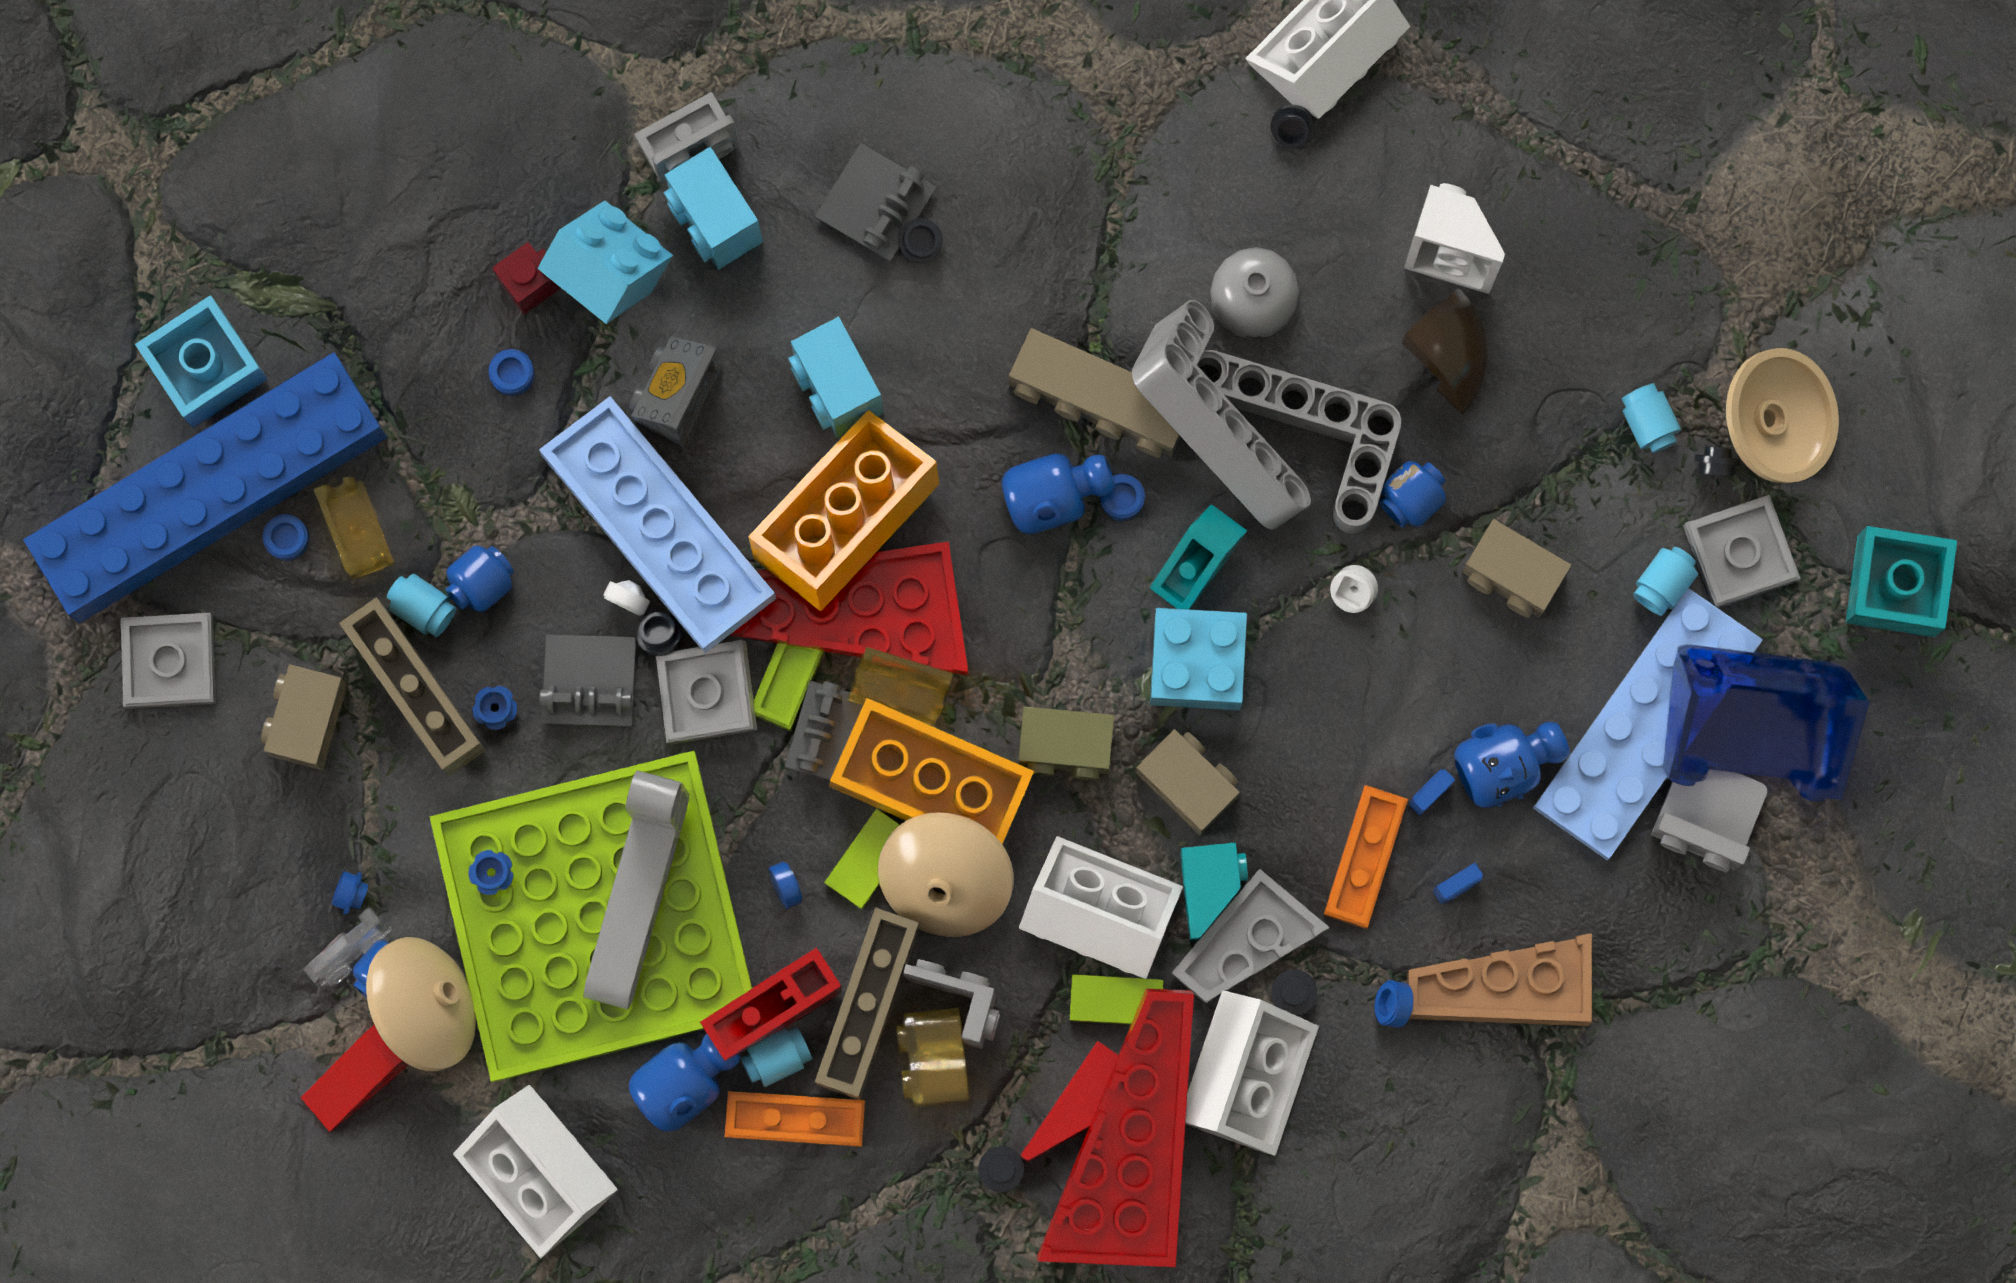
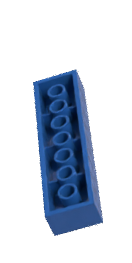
M335 352L23 540L67 614L80 624L388 437Z

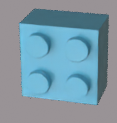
M711 147L665 174L669 189L663 193L668 200L667 205L680 226L687 222L690 225L687 230L692 238L691 243L704 263L712 259L719 270L763 243L758 219Z
M603 201L559 229L537 269L607 324L651 294L673 255L662 247L655 237L646 234L627 219L620 209Z
M211 295L135 344L183 418L192 428L268 380Z
M839 317L791 341L794 353L793 356L788 358L792 366L791 371L802 391L811 389L813 393L809 397L813 405L811 408L823 430L831 427L836 438L846 434L867 410H870L876 416L884 414L881 394Z
M1156 608L1150 705L1240 710L1243 698L1247 613Z

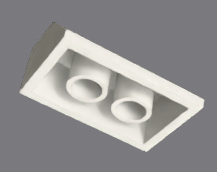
M1303 0L1245 59L1292 105L1306 108L1312 116L1319 119L1325 112L1336 105L1338 99L1356 81L1365 76L1368 69L1387 50L1391 49L1411 26L1393 0Z
M1445 183L1440 184L1439 187L1430 185L1404 268L1489 294L1505 256L1501 245L1475 198L1466 196V191L1455 185Z
M1057 836L1033 887L1019 929L1034 934L1038 938L1046 939L1074 950L1081 955L1089 956L1119 968L1126 973L1146 979L1183 886Z
M1222 990L1187 1092L1185 1124L1275 1156L1319 1026L1260 999Z
M530 1085L495 1107L453 1153L540 1258L548 1254L590 1218L618 1190Z

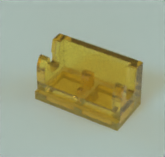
M345 477L343 479L344 483L340 486L330 488L329 485H323L315 488L314 492L345 571L354 580L395 562L363 481L357 482L354 477Z
M866 647L859 659L848 701L864 705L866 698L934 727L936 720L942 712L944 706L942 702L950 686L953 673Z

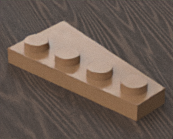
M1592 933L1555 943L1550 941L1535 944L1534 947L1511 952L1509 950L1491 953L1490 956L1471 960L1465 958L1411 969L1407 974V984L1413 992V1009L1409 1019L1590 1026L1592 1022Z

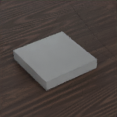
M1770 495L1687 522L1683 525L1711 604L1717 608L1797 582L1801 579Z
M196 613L121 618L124 708L136 709L216 704L213 614Z
M738 640L720 643L707 653H704L700 647L673 651L664 656H656L666 742L668 744L757 730L746 641Z

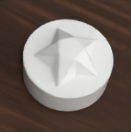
M1347 566L1340 570L1332 580L1330 586L1331 597L1342 610L1351 613L1361 612L1367 609L1377 596L1378 584L1376 578L1368 569L1362 566Z
M629 580L620 583L610 581L603 594L605 599L639 616L641 614L644 615L650 603L645 598L641 587Z

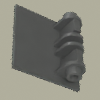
M860 143L814 217L891 262L899 249L898 236L901 229L906 223L919 217L936 187L923 179L925 175L918 169L910 166L906 170Z
M546 634L543 690H540L542 724L632 727L636 637Z
M810 681L785 768L830 780L868 697L841 690V686L830 682L820 684ZM868 698L893 710L896 709V705Z

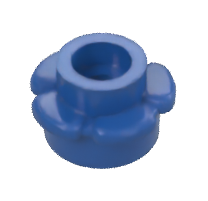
M503 686L481 689L475 697V705L472 708L476 721L480 724H486V727L491 730L504 728L506 722L512 721L517 714V704L512 700L513 694ZM498 704L499 710L496 712L491 711V705Z
M485 850L477 854L468 872L471 883L476 884L478 891L486 895H495L500 889L506 890L511 885L514 876L511 872L512 862L510 858L502 852L494 853L492 850ZM490 868H494L496 871L493 877L487 874Z
M343 871L337 884L331 905L344 909V915L349 913L351 907L359 910L365 898L368 884L361 882V872L355 875Z

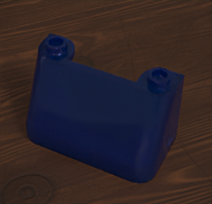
M1681 645L1677 648L1673 663L1663 770L1668 779L1684 786H1694L1696 782L1704 781L1708 776L1709 769L1789 779L1793 786L1799 790V795L1810 801L1822 802L1826 798L1842 800L1870 701L1847 669L1830 662L1700 645Z

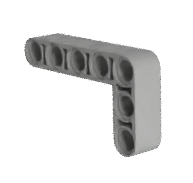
M1189 300L1155 324L1132 368L1133 381L1142 395L1264 527L1276 529L1310 505V493L1297 474L1197 366L1214 331V323L1210 313L1200 302Z
M1204 350L1197 366L1200 368L1201 366L1210 365L1219 371L1220 378L1213 383L1235 408L1353 444L1333 507L1332 517L1335 525L1341 531L1348 534H1357L1368 528L1378 504L1401 428V417L1398 410L1387 402L1215 350ZM1254 378L1261 383L1263 391L1256 396H1247L1239 389V383L1244 379ZM1297 391L1303 395L1306 404L1300 409H1290L1284 405L1281 397L1286 392ZM1332 404H1340L1345 407L1349 417L1343 422H1333L1328 419L1324 409ZM1383 417L1390 423L1392 429L1386 435H1376L1371 432L1367 423L1371 418ZM1361 459H1370L1378 466L1379 473L1371 478L1363 477L1356 471L1355 463ZM1351 500L1357 501L1365 507L1366 516L1359 520H1351L1344 515L1342 505Z
M638 770L633 776L626 801V811L632 818L587 975L583 994L584 998L627 1010L630 1008L687 811L689 793L682 782Z

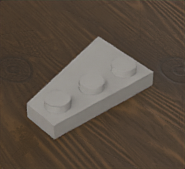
M1259 869L1173 970L1171 975L1203 1002L1208 1003L1221 995L1222 990L1228 991L1327 931L1330 927Z

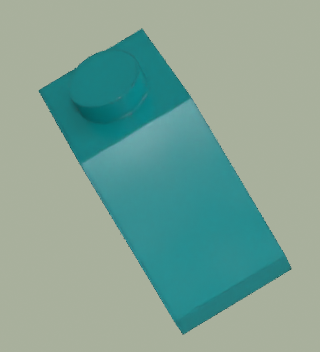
M1211 504L1188 528L1150 586V589L1175 608L1190 610L1227 562L1247 530Z
M1236 843L1181 848L1180 858L1189 943L1198 942L1239 893L1241 888L1240 881L1248 880L1246 854H1237Z

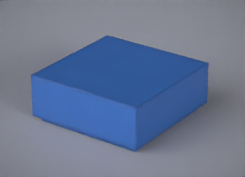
M1440 769L1411 798L1409 807L1420 817L1452 786L1455 779L1445 769Z
M1473 863L1437 885L1433 892L1439 902L1445 905L1479 884L1483 880V874L1477 864Z

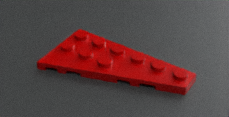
M949 541L876 552L822 611L818 610L769 570H756L774 591L776 599L730 634V636L818 649L825 652L969 676Z
M1145 989L1036 1258L1039 1262L1176 1267L1194 993L1192 991Z

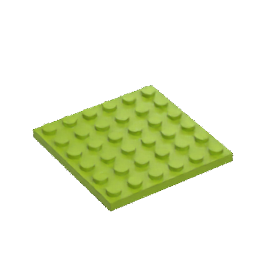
M695 751L429 816L491 1082L494 1083L704 1030L700 1021L752 989ZM638 770L682 782L689 793V802L636 991L630 1008L627 1010L584 998L583 994L632 818L626 811V801L633 776ZM485 850H492L494 853L502 852L512 862L511 872L514 876L511 885L506 890H498L495 895H486L479 892L478 886L471 883L468 875L469 867L475 861L476 855ZM490 868L487 874L493 877L496 871L494 868Z

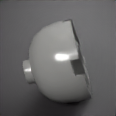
M1258 247L1239 250L1226 258L1213 276L1210 290L1212 310L1221 325L1236 336L1245 338L1247 336H1261V338L1272 336L1286 327L1295 314L1299 297L1296 274L1286 259L1272 250Z

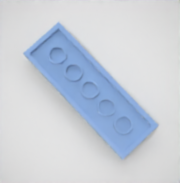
M611 396L539 449L545 461L704 653H707L776 599L774 591Z
M1688 588L1533 809L1604 859H1610L1763 639Z

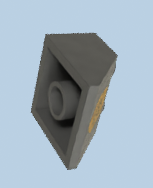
M670 336L666 347L659 345L654 352L649 364V370L653 371L646 387L638 386L631 399L629 409L633 410L631 416L636 426L684 447L722 370V366L715 348L706 344Z

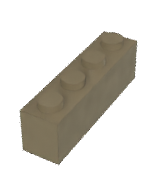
M1033 328L1030 329L1009 374V385L1015 388L1013 392L1015 395L1031 403L1037 404L1039 399L1055 405L1054 411L1069 420L1078 422L1080 417L1097 424L1095 429L1099 433L1112 439L1119 440L1122 435L1138 442L1136 448L1150 456L1160 458L1163 453L1172 457L1181 436L1138 390L1133 381L1132 372Z
M377 597L339 623L440 768L448 776H451L486 751Z
M875 908L815 1079V1083L818 1086L861 1100L904 976L905 965L908 964L920 930L919 922Z

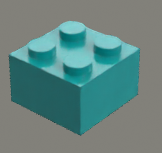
M1866 526L1857 536L1845 623L1936 637L1946 628L1957 540Z

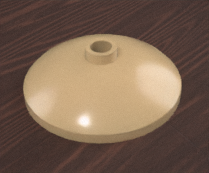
M1776 348L1759 352L1747 359L1733 377L1726 401L1727 427L1733 446L1747 467L1758 476L1776 483L1798 482L1816 474L1832 454L1839 427L1835 394L1829 380L1819 366L1798 351Z
M927 813L905 821L886 840L878 862L879 883L886 900L899 916L919 922L920 930L934 935L961 937L986 929L1003 914L1013 891V868L1001 842L981 824L957 814ZM933 887L943 889L946 894L936 892Z
M404 937L382 947L370 964L366 982L369 1011L381 1038L395 1055L417 1069L440 1071L457 1064L470 1050L476 1030L473 1000L464 973L447 953L424 939Z

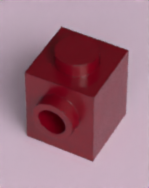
M529 242L492 267L498 281L524 315L560 289L555 282L537 269L546 254L545 249L543 248L536 252Z

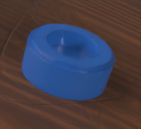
M507 349L496 354L491 360L489 378L493 386L500 393L508 396H517L526 392L533 384L535 370L531 360L525 353L516 349Z
M1126 474L1115 475L1113 478L1116 488L1109 495L1101 496L1100 504L1105 514L1117 521H1127L1133 519L1141 512L1144 505L1145 492L1141 483L1133 476Z
M290 514L275 516L266 524L263 530L265 548L272 556L279 560H295L302 556L309 546V531L305 524L296 516Z
M782 861L769 867L768 871L771 881L785 909L800 904L803 897L790 866Z
M1388 980L1379 988L1374 1008L1376 1018L1381 1025L1401 1028L1408 1022L1413 1009V992L1407 983Z

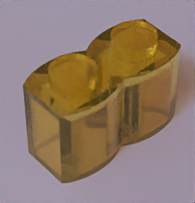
M950 1008L904 1014L905 1025H897L899 1052H908L910 1070L902 1071L904 1098L913 1097L915 1108L970 1102L960 1009Z

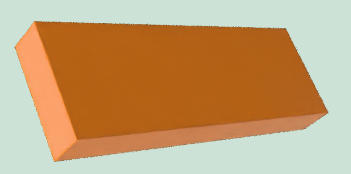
M1367 785L1364 786L1327 901L1324 916L1364 929L1368 928L1407 805V798Z
M728 1091L725 1138L862 1147L866 1101Z

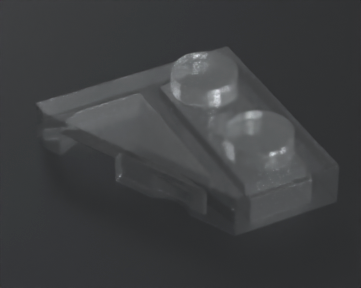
M369 907L358 917L362 922L348 934L344 932L339 934L326 949L303 968L310 979L320 987L326 983L334 986L351 973L352 968L349 965L362 954H365L377 940L388 942L385 936L393 929L380 914Z

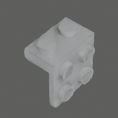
M712 92L634 134L660 183L666 181V173L705 149L711 147L717 158L721 159L733 151L734 147L732 144L738 142L734 120L731 115L725 116Z
M1693 754L1685 755L1679 764L1651 836L1661 839L1660 845L1674 852L1686 854L1687 851L1704 857L1703 863L1724 872H1728L1730 868L1737 870L1744 865L1750 847L1746 845L1767 795V788L1761 782Z
M920 959L917 960L916 967L905 965L903 974L907 981L972 999L962 1034L964 1044L982 1049L985 1039L993 1041L1000 1014L998 1010L993 1009L997 995L995 989L989 987L988 978L968 972H962L960 979L945 975L944 966Z

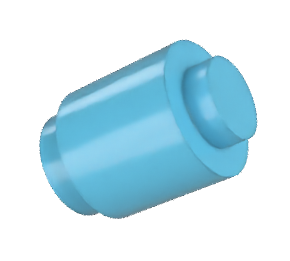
M1654 383L1638 388L1622 398L1626 407L1622 412L1641 450L1650 447L1654 454L1677 443L1675 435L1681 431V427L1664 392H1658Z
M1673 547L1671 551L1661 548L1636 582L1638 588L1633 596L1645 608L1662 616L1667 609L1672 610L1698 576V572L1693 567L1696 561L1691 555L1678 547Z
M416 574L410 575L407 579L400 576L387 594V599L391 601L389 611L424 635L429 632L433 636L438 637L449 625L457 609L449 603L450 597Z
M798 1027L788 1031L786 1028L781 1029L746 1049L748 1055L741 1058L751 1082L754 1083L760 1080L764 1087L804 1069L803 1064L812 1060L810 1051Z

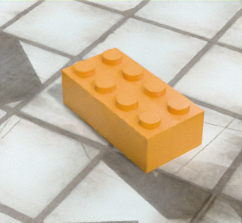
M867 410L748 536L753 559L818 610L822 611L939 485L937 462L870 410Z
M866 698L830 779L829 787L905 821L927 813L957 814L981 824L1003 844L1034 771Z

